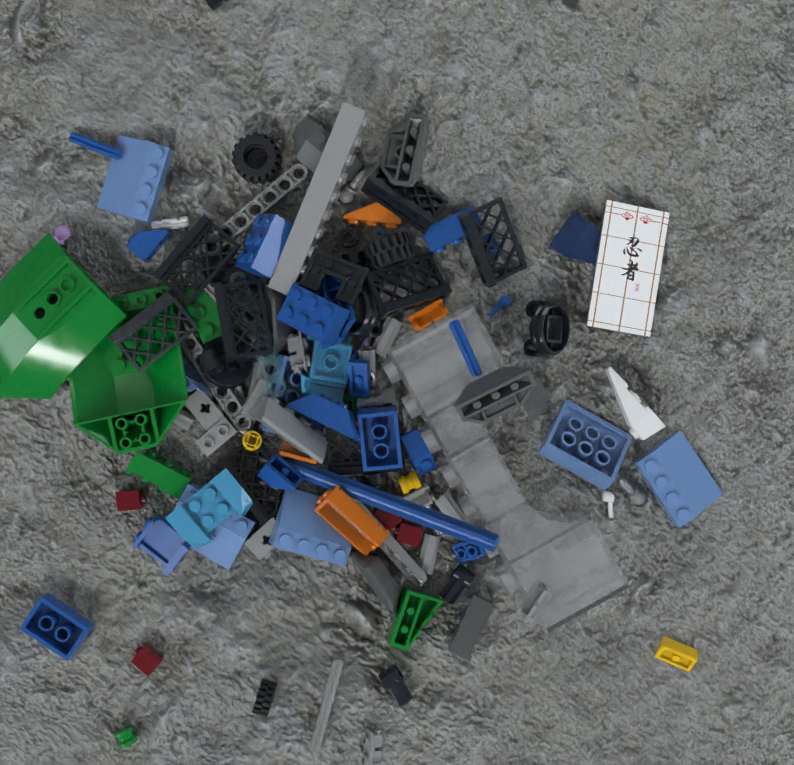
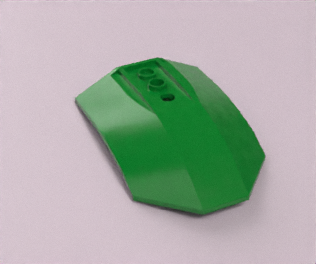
M49 233L0 282V398L52 399L53 395L81 362L127 317L120 307ZM56 294L58 301L52 305L49 301L50 296ZM38 308L45 310V316L41 319H38L35 315Z
M167 285L110 297L127 317L69 376L73 425L117 454L159 446L188 400L181 343H178L139 373L130 360L124 358L123 352L115 342L112 343L108 338L169 291ZM173 304L169 305L168 314L175 315ZM155 316L153 325L163 327L164 317ZM168 317V328L177 329L176 318ZM139 328V337L149 338V328ZM153 329L152 339L162 340L163 330ZM166 331V341H176L177 332ZM128 338V340L122 341L127 348L134 349L135 339ZM138 340L137 350L147 351L148 341ZM152 342L151 352L160 353L162 344ZM137 353L136 360L141 366L146 363L147 355Z

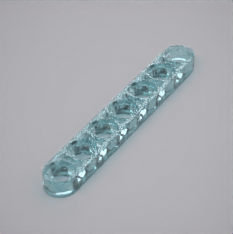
M235 272L230 277V283H233L236 277H241L244 281L248 280L242 272ZM248 286L245 291L253 296L251 287ZM231 288L234 298H236L240 292L235 288ZM239 299L237 301L244 307H246L249 304V302L244 304L240 302ZM253 302L248 310L257 315L259 309L257 304ZM245 313L242 317V320L246 325L249 326L252 321H248L245 316L247 313ZM257 320L251 328L263 331L265 327L264 324ZM248 331V337L251 344H253L256 338L252 336V332ZM260 338L255 347L257 349L262 347L268 348V344ZM274 351L273 354L266 357H256L269 394L273 397H281L285 393L286 384ZM273 365L276 368V372L269 375L265 372V367ZM274 383H280L283 389L281 392L276 393L272 391L271 386Z

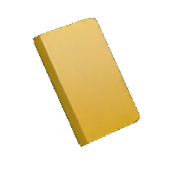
M663 636L654 657L690 672L698 660V650Z

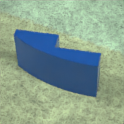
M465 541L458 542L452 546L460 563L468 560L472 561L487 554L484 548Z

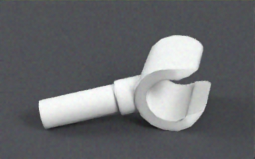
M603 491L602 501L608 502L609 518H613L614 495L610 491Z

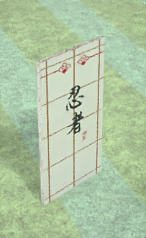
M605 200L585 326L650 337L670 213Z

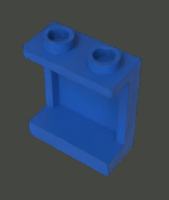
M158 514L154 518L150 517L143 526L146 528L143 532L140 530L134 537L135 543L132 545V548L135 549L140 546L165 566L161 572L168 576L192 546L181 538L166 518Z

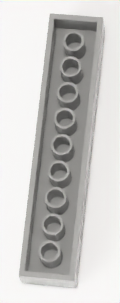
M343 102L268 285L269 288L288 295L293 283L300 285L299 283L314 249H318L316 242L319 238H322L325 232L324 223L327 220L329 221L333 213L331 206L334 202H337L341 192L338 191L340 184H344L347 179L348 173H346L349 165L352 166L356 155L353 154L355 148H359L362 143V131L367 129L370 124V113Z

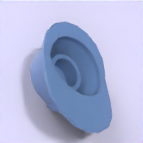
M183 358L187 392H193L198 389L205 394H210L211 390L192 362Z

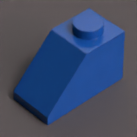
M166 229L139 231L137 234L131 235L126 247L141 260L148 263L172 234Z
M417 428L400 436L409 461L419 476L437 468L431 452Z
M277 453L270 458L257 475L271 488L294 491L305 479V476Z

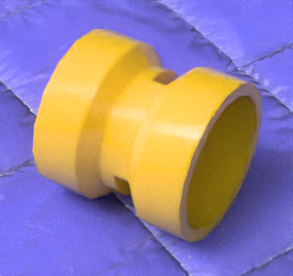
M249 431L244 435L242 443L245 449L255 451L261 446L262 438L258 432Z
M415 470L410 471L407 476L400 475L397 477L404 495L409 493L410 489L422 487Z

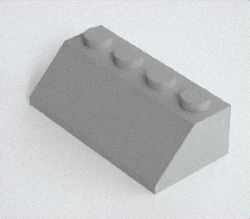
M263 395L250 412V415L304 455L322 464L328 441L323 438L324 434L316 428L314 430L309 428L310 423L303 418L297 419L294 416L295 412L290 408H282L279 405L280 401L272 395L270 397Z

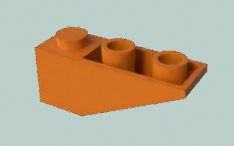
M378 202L345 214L343 217L344 221H347V224L359 225V222L366 223V226L378 227V224L386 225L385 228L397 229V226L401 227L402 222L400 217Z

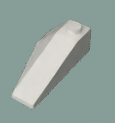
M612 367L605 368L620 409L630 428L629 433L635 439L645 440L663 429L665 425L649 407L640 404V397L632 390L628 391L627 383Z

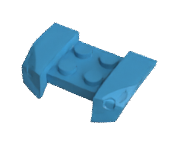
M346 334L341 343L324 349L321 348L319 341L307 335V341L313 342L309 375L308 377L301 375L303 396L306 397L313 393L320 396L323 393L331 397V402L335 404L338 401L343 402L344 389L348 382V361L352 354V335Z
M225 468L165 518L181 538L193 548H199L214 541V538L208 533L235 511L240 516H245L252 507L253 501L227 468Z

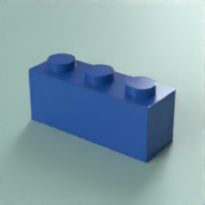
M474 206L468 207L431 225L425 235L421 232L430 253H441L446 250L445 246L451 243L455 246L464 241L463 238L465 236L457 215L475 209ZM478 214L473 215L475 223L481 225L482 222Z

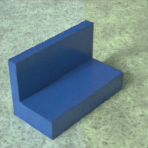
M354 352L348 361L350 397L369 398L371 395L369 360H360L358 352Z

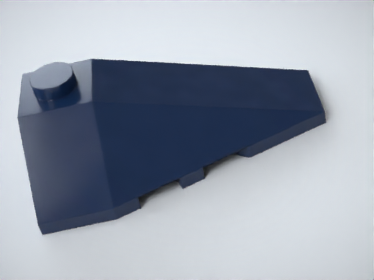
M573 211L549 246L564 257L597 265L602 231Z

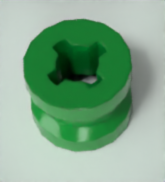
M132 725L114 733L115 738L119 740L118 746L120 749L130 746L138 740L133 735Z

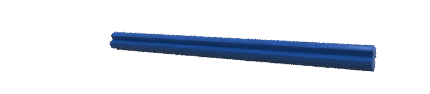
M287 457L285 460L305 476L304 480L327 489L331 488L332 490L339 485V490L342 489L355 500L495 552L496 547L499 545L500 535L310 463Z

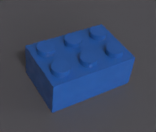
M259 214L253 221L251 233L245 238V246L238 254L235 266L253 276L271 278L293 224L276 214Z
M293 283L277 319L323 344L334 346L350 310L303 286Z
M397 406L358 409L357 416L361 438L363 471L403 468Z
M46 593L39 598L19 629L68 661L76 654L95 624L50 593Z

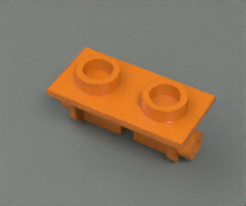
M439 298L407 317L415 331H422V329L431 325L430 321L434 320L436 322L443 317H447L446 314L449 311L442 299Z

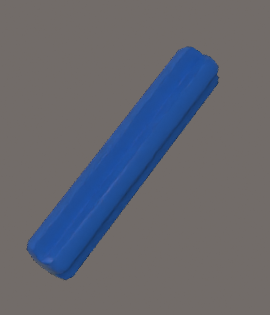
M75 132L70 134L69 141L116 160L121 159L123 152L120 149Z
M458 319L449 323L450 329L472 377L481 375L482 370Z

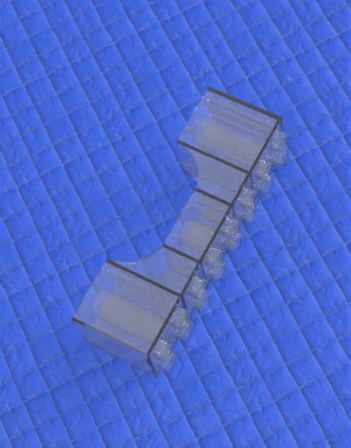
M472 303L387 350L390 359L381 363L392 385L400 380H403L409 394L400 399L411 419L421 414L425 419L428 427L420 431V435L430 453L433 454L440 449L444 453L447 461L438 466L449 487L452 489L460 484L462 485L466 494L457 500L468 521L472 524L481 519L485 527L484 529L500 535V542L495 552L486 549L485 551L490 559L498 554L501 555L504 562L498 564L495 568L509 594L520 589L522 596L514 600L516 606L520 607L538 579L555 590L533 624L526 622L529 629L539 624L544 634H547L630 588L590 515L580 508L564 513H547L528 505L488 434L486 423L462 422L454 404L466 385L502 367H507ZM456 319L460 321L482 370L481 375L472 377L450 329L449 323Z

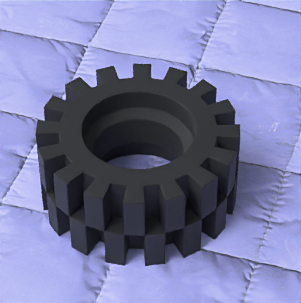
M262 679L252 713L268 717L277 682Z

